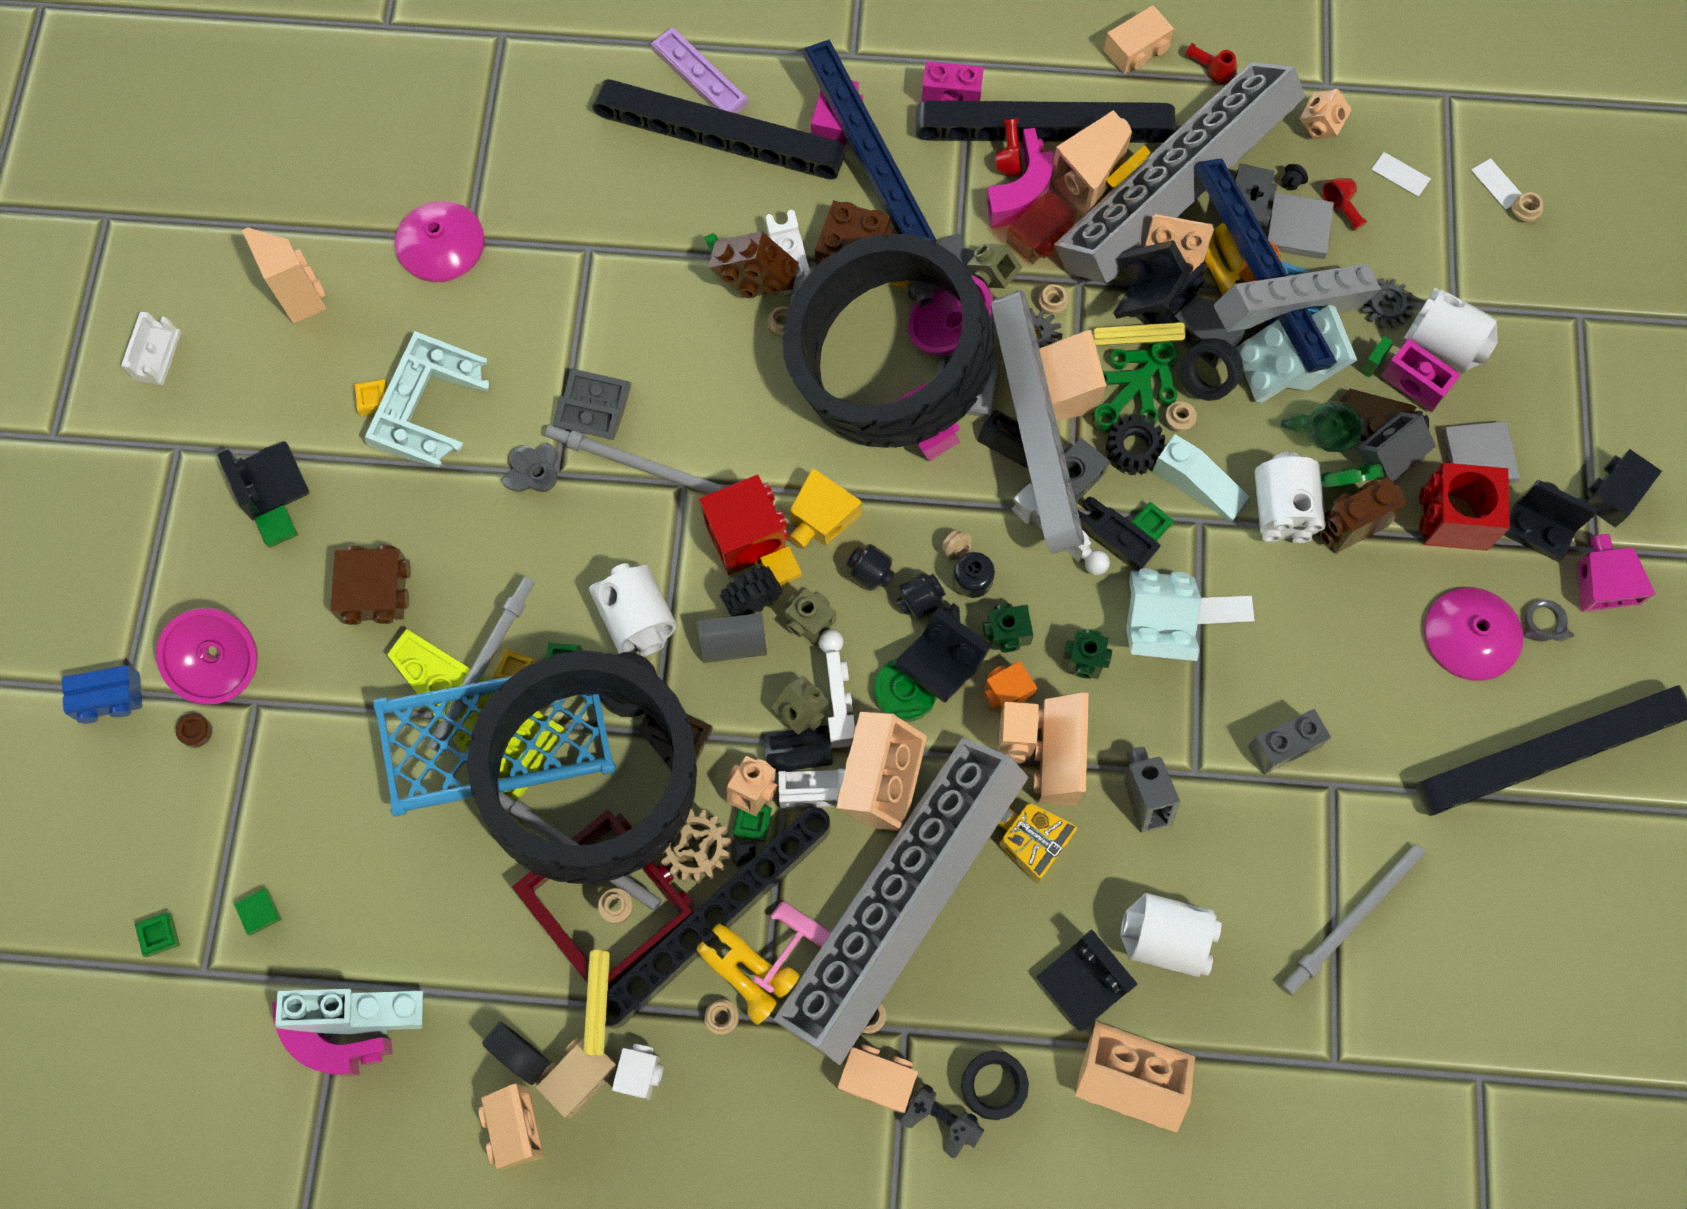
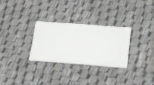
M1385 152L1382 153L1371 169L1418 197L1431 180V178Z
M1491 158L1471 170L1505 210L1510 208L1514 200L1522 194Z
M1252 596L1201 598L1198 624L1255 621Z

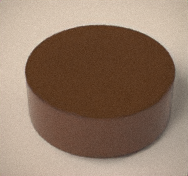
M188 714L182 717L176 726L178 740L191 748L203 746L212 735L210 721L200 714Z

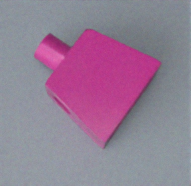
M1601 534L1590 539L1593 552L1588 553L1577 564L1582 612L1642 605L1655 595L1648 576L1633 548L1614 549L1610 534Z

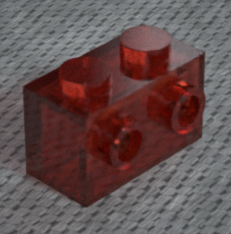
M1049 190L1009 226L1006 243L1033 265L1040 257L1046 258L1054 249L1053 244L1074 226L1076 211Z

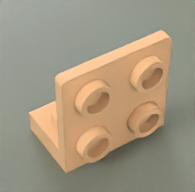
M1155 214L1153 215L1144 247L1174 240L1190 269L1185 277L1186 279L1203 263L1214 228L1212 224Z

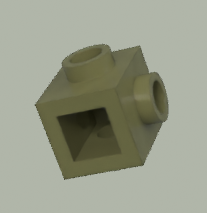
M983 244L976 249L973 258L967 264L973 276L982 280L989 288L1005 289L1022 268L1009 246L1001 244Z
M805 588L800 595L795 593L785 605V618L788 623L786 626L796 636L801 637L804 635L816 645L821 633L830 629L836 622V611L829 606L830 602L821 593L815 591L813 594Z
M803 676L786 685L771 708L784 720L789 728L800 734L808 728L815 730L826 719L824 712L831 702L818 687L814 686Z

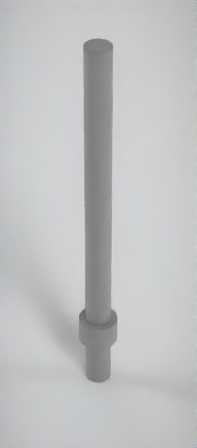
M551 425L546 429V437L565 443L567 448L578 452L585 450L707 494L723 488L722 485L588 439L585 434L572 430L568 432Z
M524 576L514 595L506 600L502 607L504 610L502 616L461 686L478 683L514 619L516 617L519 618L526 607L524 602L535 584L532 579ZM462 699L452 701L445 716L456 722L465 707ZM442 719L433 736L440 741H445L453 725ZM430 739L427 747L438 752L440 745Z
M499 791L502 807L517 824L524 823L550 842L569 846L580 845L533 814L531 807L520 800L516 802ZM623 875L619 879L610 881L653 911L658 908L662 899L627 876L624 877Z
M1415 844L1311 955L1306 954L1297 963V970L1281 985L1286 993L1292 996L1308 978L1313 979L1322 969L1321 964L1426 854L1421 846Z

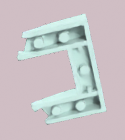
M414 331L365 435L367 446L411 461L435 467L442 466L440 459L452 450L458 453L464 446L463 442L410 423V420L431 376L457 385L488 392L489 381L482 380L481 366L487 365V358Z

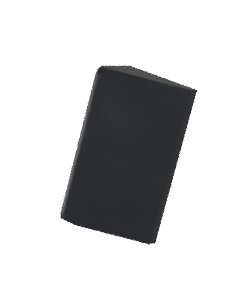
M995 410L983 424L977 438L978 442L1028 469L1018 421Z
M828 725L819 726L815 730L808 728L800 734H797L794 730L763 734L766 762L776 769V773L779 771H792L833 764Z

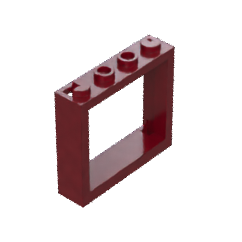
M608 809L575 835L572 840L580 845H593L611 829L618 837L631 830L632 826L621 813L615 817ZM651 862L643 867V869L679 914L609 972L608 989L623 978L693 914L691 908L695 904L683 889L679 893L674 890L670 885L674 878L662 863L656 867ZM533 872L528 873L513 885L512 888L588 984L589 960L535 893L549 878L536 875Z

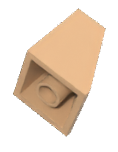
M1114 110L1056 147L1051 181L1082 217L1104 198L1111 186L1107 182V178L1125 161L1132 130L1128 122L1120 118Z
M1084 331L1039 348L1056 420L1093 414L1096 408L1101 405L1106 382L1092 331Z

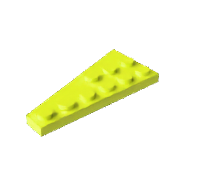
M408 629L404 631L387 654L417 694L461 686L471 670ZM483 676L479 680V682L489 681ZM494 693L481 695L477 708L482 710ZM452 701L447 702V707L443 712L444 715ZM466 705L456 722L460 721L467 712L468 707ZM538 711L532 715L540 721H546L548 718ZM476 712L471 713L464 722L463 727L472 732L480 714ZM527 719L516 733L526 740H532L540 730V725ZM553 720L549 722V727L558 733L564 734L567 732L564 727ZM459 731L453 737V741L463 754L466 753L469 749L471 737L463 731ZM544 731L537 739L535 745L546 753H551L560 742V739L551 732ZM512 737L504 754L517 760L521 757L527 745L519 739ZM530 750L523 759L522 765L527 768L528 773L540 771L546 762V757L536 750ZM505 758L501 760L499 779L510 777V771L513 768V764ZM528 787L502 793L517 802Z

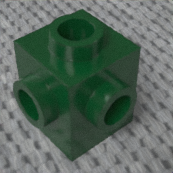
M1006 603L997 605L993 610H989L987 621L983 622V633L985 641L991 640L992 651L1001 649V652L1009 653L1019 650L1020 646L1031 645L1033 630L1028 604L1012 607V604Z
M1091 629L1076 631L1073 641L1067 639L1063 659H1068L1066 672L1073 673L1080 678L1098 679L1103 667L1109 668L1112 649L1107 648L1109 637H1104L1100 632Z

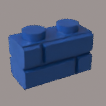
M130 665L64 676L62 678V692L64 694L63 711L78 723L84 724L98 721V716L109 714L111 717L129 716L131 710L141 709L140 674Z

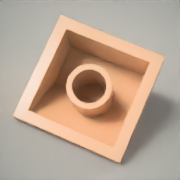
M513 1084L481 1098L483 1107H479V1117L482 1127L484 1129L488 1128L491 1141L486 1143L487 1155L490 1163H495L496 1169L504 1170L544 1158L529 1087Z

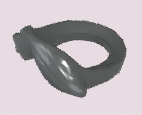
M1539 600L1531 604L1526 610L1525 624L1527 632L1524 633V637L1540 642L1550 639L1563 641L1574 637V633L1568 630L1566 611L1554 601ZM1537 608H1549L1556 614L1558 622L1554 634L1542 632L1534 624L1533 613Z

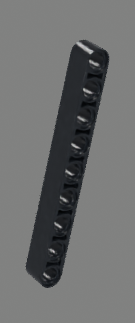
M610 79L602 81L592 105V109L597 115L608 120L829 180L838 177L847 152L846 147L842 143L833 139Z
M929 100L919 103L916 107V135L919 139L926 141L1007 142L1003 120L1018 118V142L1022 141L1023 129L1035 128L1037 139H1042L1043 142H1065L1114 110L1120 118L1125 119L1130 125L1132 134L1129 143H1164L1176 132L1175 107L1169 103Z
M1677 685L1435 775L1414 786L1428 815L1433 816L1687 720V697L1681 686Z
M818 807L805 810L607 991V1005L618 1003L621 1012L614 1021L606 1020L605 1027L617 1029L624 1026L700 956L696 949L701 941L710 947L718 939V936L712 931L716 925H710L706 920L707 914L711 910H722L725 916L720 924L730 928L826 840L831 830L830 818L827 812ZM812 818H819L825 823V826L819 832H811L807 829L806 824ZM792 840L799 843L800 849L794 855H786L781 850L783 844L787 841ZM764 863L772 864L775 867L774 874L769 878L759 877L756 872L760 865ZM738 886H745L750 890L749 897L741 902L732 899L733 890ZM688 932H694L699 935L697 945L691 949L681 946L682 937ZM661 956H671L673 959L671 969L664 973L658 972L655 966L656 961ZM637 979L645 980L647 983L645 993L638 997L632 996L630 994V986L633 981Z

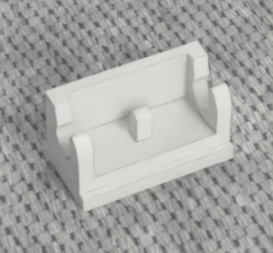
M140 312L121 367L134 381L163 386L182 332L180 329H176L172 322L165 317H162L161 321L158 322L149 313Z
M845 769L799 772L779 771L780 808L836 807Z

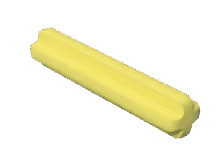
M1179 322L1100 327L1094 329L1093 338L1096 346L1183 341L1185 339V325Z
M601 949L591 950L589 955L583 1049L584 1054L588 1056H601L604 1053L610 954L608 951Z

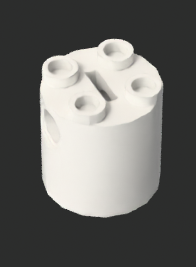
M1434 288L1403 340L1407 342L1408 339H1411L1446 365L1463 374L1466 370L1485 363L1498 343L1497 319L1442 289Z
M1284 452L1275 455L1272 460L1256 467L1254 474L1259 527L1263 541L1276 542L1281 539H1292L1294 543H1307L1312 540L1313 534L1325 529L1326 522L1320 466L1316 460L1300 457L1293 452Z
M627 563L620 564L611 570V576L589 587L591 596L619 654L640 652L641 656L652 655L664 647L667 638L677 628L676 622L647 565L630 568Z
M1144 893L1142 897L1125 911L1120 935L1130 960L1200 977L1201 974L1209 976L1213 964V955H1209L1212 941L1218 942L1222 923L1216 921L1217 917L1214 914V910Z

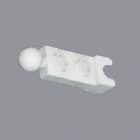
M788 210V221L785 224H777L771 214L765 217L768 237L799 262L793 289L783 291L784 295L793 293L790 304L796 291L802 288L803 285L801 283L810 274L794 210Z
M1029 483L1013 499L1016 504L1011 509L1026 524L1033 521L1042 529L1032 483ZM1083 531L1084 545L1066 551L1078 562L1084 559L1085 567L1089 573L1101 575L1109 569V557L1102 551H1093L1090 548L1091 542L1089 537Z
M828 629L821 633L818 638V644L820 649L826 653L833 709V717L828 718L831 748L852 746L855 723L854 715H847L848 712H853L851 692L844 693L843 681H849L847 661L840 662L839 654L843 647L844 639L837 630Z

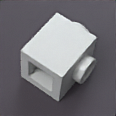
M633 1044L632 1050L622 1049L612 1091L650 1100L653 1086L659 1087L664 1069L663 1065H659L660 1058L652 1055L654 1048Z

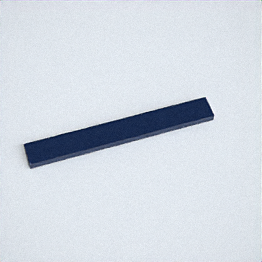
M830 39L805 47L802 55L887 215L890 216L897 234H911L921 238H928L936 243L937 240Z
M1223 159L1199 162L1194 169L1256 280L1288 276ZM1307 308L1277 316L1308 373L1329 369L1337 363Z

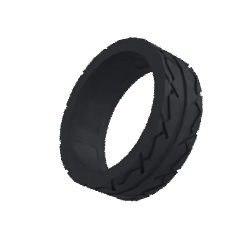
M882 234L857 240L840 248V252L832 253L815 266L801 283L803 285L802 288L796 291L787 310L783 331H786L783 335L784 360L790 377H793V383L823 422L844 438L869 447L889 448L890 446L897 448L919 444L939 435V432L946 431L958 422L978 400L977 396L982 394L992 373L996 352L993 351L996 346L994 324L970 272L955 254L938 243L936 244L931 240L911 234H889V236ZM909 280L927 282L941 287L961 302L963 314L962 329L955 352L944 370L923 389L907 398L892 403L871 406L849 403L834 397L825 390L820 370L823 343L829 328L837 316L857 297L870 289L886 283Z
M573 651L552 655L547 660L544 658L519 670L504 682L499 690L495 691L482 708L472 731L469 744L467 768L470 788L493 838L511 858L516 859L517 863L536 875L558 882L597 884L619 879L623 875L625 877L647 866L674 841L687 821L695 798L697 778L696 754L690 722L686 718L687 715L678 697L658 676L653 677V672L634 660L611 653ZM600 694L620 698L638 706L652 717L666 734L674 752L672 774L664 795L653 811L635 828L614 839L597 844L569 846L549 842L535 836L510 818L502 807L499 796L498 779L501 760L509 741L527 719L538 710L557 700L576 695Z

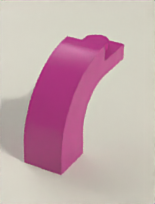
M1035 128L1023 129L1021 149L1026 168L1025 174L1015 182L987 188L986 207L991 228L1012 225L1026 219L1041 206L1048 193L1053 170L1052 151L1044 152L1042 139H1037Z
M277 1001L272 1002L274 1024H276ZM276 1028L280 1041L293 1058L304 1066L322 1073L338 1076L360 1075L358 1061L361 1060V1065H371L382 1062V1056L393 1054L391 1040L384 1037L336 1045L324 1033Z

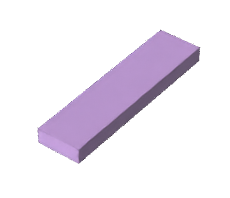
M673 27L651 43L652 50L712 107L738 113L748 105V98Z

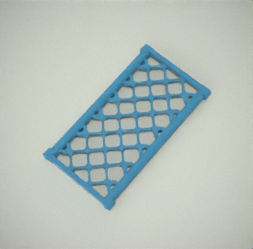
M512 676L387 700V697L374 699L373 708L378 718L391 796L390 811L393 817L407 815L406 811L474 798L470 785L461 786L460 782L455 779V774L460 767L467 763L469 749L466 753L461 754L451 748L449 743L459 731H463L471 737L472 732L465 729L463 724L471 713L476 712L480 714L481 710L477 708L480 696L495 693ZM592 694L591 696L578 695L587 702L578 715H573L562 707L566 700L564 698L559 702L550 704L554 707V710L546 721H540L531 716L529 719L540 725V730L532 740H526L517 733L514 734L513 737L525 743L527 748L517 760L510 758L506 754L503 755V758L513 764V768L510 771V777L498 779L499 791L504 792L602 772L603 775L614 773L616 764L613 762L599 694ZM462 699L468 710L460 721L455 722L443 714L447 707V702ZM591 705L595 709L598 727H592L581 719L587 708ZM428 706L435 714L426 728H420L410 721L413 708ZM395 712L401 723L393 734L388 735L385 714ZM557 712H562L573 719V723L564 734H560L549 727V722ZM438 719H444L454 726V730L445 741H440L429 733ZM577 724L583 725L593 733L587 744L582 747L568 738ZM406 725H410L421 733L418 740L410 748L396 741V736ZM544 731H549L560 739V742L551 753H546L535 745L537 739ZM596 737L601 739L604 758L595 759L588 752V747ZM424 738H430L440 745V749L432 760H426L415 753ZM568 743L580 752L575 764L562 766L560 761L555 758V754L562 744ZM392 744L406 751V756L397 767L393 765L390 747ZM446 750L460 758L459 763L451 773H446L435 766L437 759ZM530 750H536L546 757L543 770L528 773L527 768L522 765L523 759ZM411 757H415L426 764L425 770L417 780H412L401 773V769ZM430 770H435L446 777L442 787L443 790L427 793V790L421 786L422 780ZM398 776L412 784L406 798L399 799L396 777ZM452 785L456 786V788L449 789ZM417 792H421V793H422L421 795H416V796H415V794H416Z

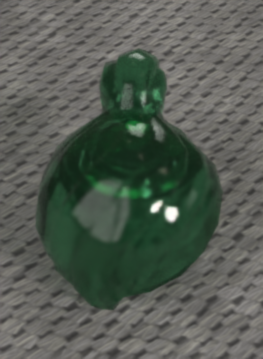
M1333 401L1319 405L1310 415L1298 413L1289 419L1282 420L1281 427L1306 433L1309 442L1315 448H1321L1328 452H1343L1351 449L1358 443L1365 422L1364 418L1350 404Z

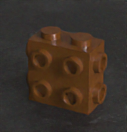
M833 200L815 248V266L832 253L840 252V248L857 240L882 234L888 236L889 234H894V229L890 228V216L885 215L879 210H867L857 207L850 202Z
M761 231L715 241L709 269L716 273L722 281L737 290L741 296L755 298L760 295L778 294L781 291L792 290L799 262Z
M1390 477L1380 482L1373 479L1360 487V492L1350 496L1349 493H1346L1332 502L1333 508L1325 513L1326 525L1325 529L1320 531V537L1323 543L1331 547L1335 554L1387 528L1405 507L1407 502L1405 501L1404 493L1398 485H1394Z
M381 545L377 549L349 546L346 547V550H335L331 612L341 623L347 625H358L361 621L373 620L379 624L393 623V620L404 619V609L409 607V593L405 589L406 578H410L411 575L409 559H406L399 548L391 545Z

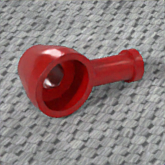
M1191 43L1187 49L1185 56L1187 58L1191 57L1207 66L1208 75L1214 82L1226 84L1236 76L1238 65L1236 56L1232 51L1223 50L1214 57L1196 47L1194 43Z
M1018 118L1003 120L1007 148L996 153L998 173L1011 176L1022 175L1017 132Z
M1351 178L1332 179L1322 187L1324 201L1334 202L1333 209H1341L1353 225L1354 231L1367 223L1366 219L1362 218L1350 201L1357 192L1356 183Z

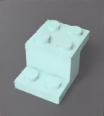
M1327 305L1312 315L1314 322L1337 361L1329 369L1308 373L1279 319L1236 347L1241 355L1243 371L1255 402L1263 403L1285 388L1309 391L1357 361L1335 306Z
M1147 568L1140 569L1139 572L1130 571L1129 586L1131 599L1126 632L1131 654L1197 661L1199 646L1196 639V631L1202 600L1195 578L1184 572H1172L1171 575L1158 574L1156 570Z

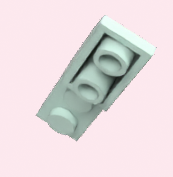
M351 989L278 991L275 1026L280 1029L328 1034H387V1030L422 1029L423 991L351 993Z

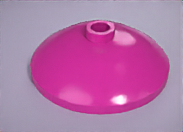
M434 201L417 207L402 220L395 235V251L402 266L414 277L429 282L450 281L466 274L480 259L485 243L484 231L476 215L467 207L450 201ZM439 229L437 232L432 233L433 230Z
M972 276L985 302V306L990 316H992V294L982 280ZM943 290L935 294V301L927 306H918L916 301L908 320V333L912 342L919 350L933 356L953 354L961 336L963 320L961 302L955 296Z
M1474 587L1452 590L1441 596L1433 604L1426 616L1424 636L1429 652L1443 669L1454 676L1470 681L1494 679L1508 671L1521 654L1523 630L1517 614L1504 599L1488 590ZM1477 623L1483 624L1486 631L1479 630Z
M196 608L178 615L163 629L157 643L156 661L163 680L176 694L191 702L211 705L229 701L247 688L256 673L258 652L251 632L238 618L219 609ZM210 646L217 648L218 656L210 654Z

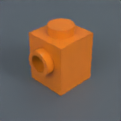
M1018 661L1008 668L1002 665L992 670L988 674L989 678L986 680L984 687L986 691L983 692V695L988 705L992 709L997 708L1001 714L1005 702L1024 703L1035 696L1037 686L1022 662Z

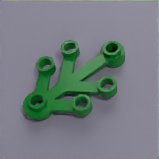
M1155 342L1148 350L1125 351L1123 349H1116L1111 353L1109 364L1115 370L1124 369L1127 363L1147 364L1141 370L1118 372L1102 370L1106 388L1108 385H1128L1110 404L1104 403L1096 408L1093 423L1098 429L1102 431L1112 430L1113 425L1118 422L1119 413L1138 392L1141 402L1139 418L1141 414H1150L1153 416V420L1157 422L1159 414L1154 408L1151 377L1157 371L1161 384V389L1157 396L1158 402L1166 407L1175 403L1178 393L1173 387L1171 367L1177 362L1178 351L1173 343ZM1164 354L1167 359H1161L1157 355ZM1122 357L1124 362H1116L1114 358ZM1169 393L1173 398L1166 399L1162 394ZM1107 417L1110 419V422L1104 423L1100 418Z

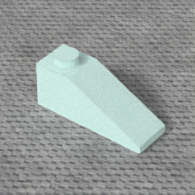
M1174 434L1158 457L1152 471L1155 475L1230 522L1235 519L1249 498L1202 450Z

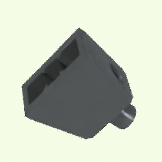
M1137 747L1128 751L1126 755L1130 765L1128 766L1125 785L1140 832L1143 833L1173 825L1180 799L1162 758L1155 757L1149 759L1145 747Z

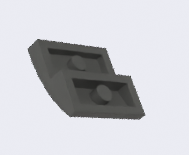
M570 368L564 397L560 396L553 426L614 440L626 407L632 383Z

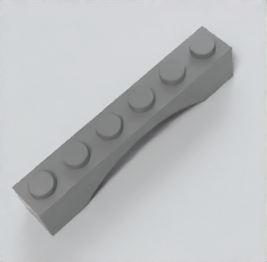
M1362 264L1235 284L1213 306L1226 331L1231 332L1248 329L1279 315L1307 307L1332 305L1336 307L1338 313L1357 310L1377 294L1381 287L1369 265Z

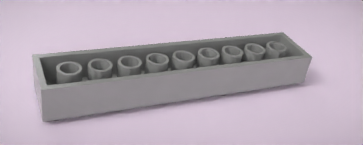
M1250 62L1141 165L1053 244L1066 272L1106 284L1114 279L1117 273L1123 269L1118 261L1122 252L1144 247L1153 215L1158 214L1178 218L1185 209L1195 203L1198 197L1206 191L1194 169L1199 162L1222 158L1228 169L1233 167L1248 150L1252 149L1268 131H1271L1286 114L1293 111L1295 106L1305 98L1296 68L1293 66Z
M962 737L773 1019L797 1039L838 1065L842 1064L1029 778L1010 756Z

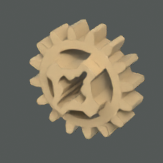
M692 809L690 810L687 821L680 831L681 839L679 845L673 849L672 842L661 853L667 855L661 861L664 867L673 865L669 872L673 877L681 872L683 882L687 883L690 876H694L697 884H699L702 879L701 875L706 874L712 880L714 878L712 872L714 868L721 871L724 870L720 860L721 858L730 859V853L724 850V847L730 846L731 840L730 838H722L728 830L726 826L717 828L720 820L716 815L708 820L706 810H702L699 817L695 816ZM700 825L708 829L704 831H698L692 829L691 826ZM695 840L699 844L700 851L694 853L690 849L689 842ZM717 843L716 852L709 861L708 854L710 848ZM690 861L697 863L699 867H686L680 863Z

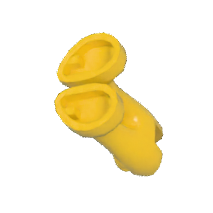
M1222 222L1213 231L1204 262L1211 271L1223 296L1235 284L1246 283V281L1238 274L1243 258L1227 226ZM1215 244L1226 259L1231 271H1228L1223 264Z
M717 924L712 931L723 944L726 943L731 948L730 951L722 959L716 950L706 945L703 941L700 942L696 950L712 970L729 982L744 997L747 1002L748 1016L752 1022L758 1025L773 1011L776 1006V1000L737 967V963L741 962L762 980L773 965L759 956L738 934L724 925ZM781 967L768 984L774 987L773 993L781 998L794 987L800 975L790 967Z

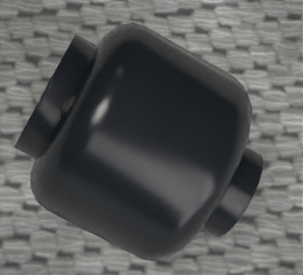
M867 544L864 547L858 545L845 565L849 569V579L868 591L876 590L879 585L885 588L895 573L890 569L893 562L892 557L872 544Z
M969 552L962 555L954 566L952 576L954 587L965 597L977 598L985 595L993 585L995 575L994 564L983 553Z
M921 571L899 585L901 597L896 600L905 615L912 613L917 619H922L943 606L944 601L942 597L946 593L933 573L928 575L926 572Z

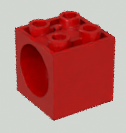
M1442 463L1438 470L1431 474L1425 486L1421 487L1419 493V502L1421 505H1424V515L1421 516L1419 524L1420 534H1424V545L1488 551L1510 529L1508 468ZM1448 496L1458 497L1466 501L1472 507L1476 518L1466 517L1456 511L1451 505Z
M759 474L699 498L704 523L728 576L760 563L761 557L785 548V540L789 539L786 531L788 526L781 510L776 511L773 502L775 497L768 482L762 483Z

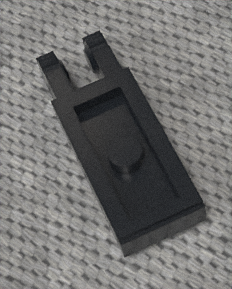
M1088 496L1083 503L1089 511L1101 518L1097 523L1078 510L1082 529L1090 532L1091 536L1138 571L1147 565L1161 547L1157 541L1111 507L1107 508L1097 499H1094V497Z

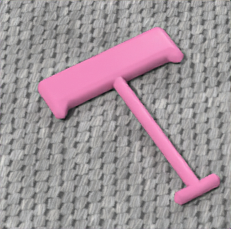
M781 901L770 917L771 919H778L797 933L763 980L758 976L753 978L754 983L770 993L774 991V987L768 983L802 936L822 948L832 933L785 901Z

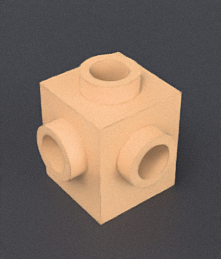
M1339 89L1314 92L1300 120L1313 139L1338 136L1352 109Z
M746 756L741 765H735L729 774L727 781L729 783L727 785V803L756 817L765 801L770 803L777 792L778 784L775 783L776 769L763 760H755Z

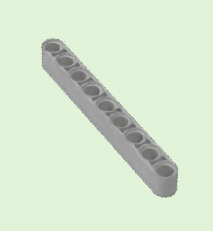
M1018 290L993 300L991 307L1044 538L1049 551L1055 554L1084 545V535L1029 304L1023 291Z

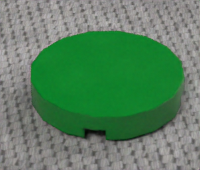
M1380 463L1344 468L1336 471L1337 473L1325 472L1320 474L1322 488L1363 482L1384 476L1383 467Z
M896 659L887 662L874 679L873 695L878 708L883 713L894 714L905 722H912L923 718L932 710L937 697L895 667Z

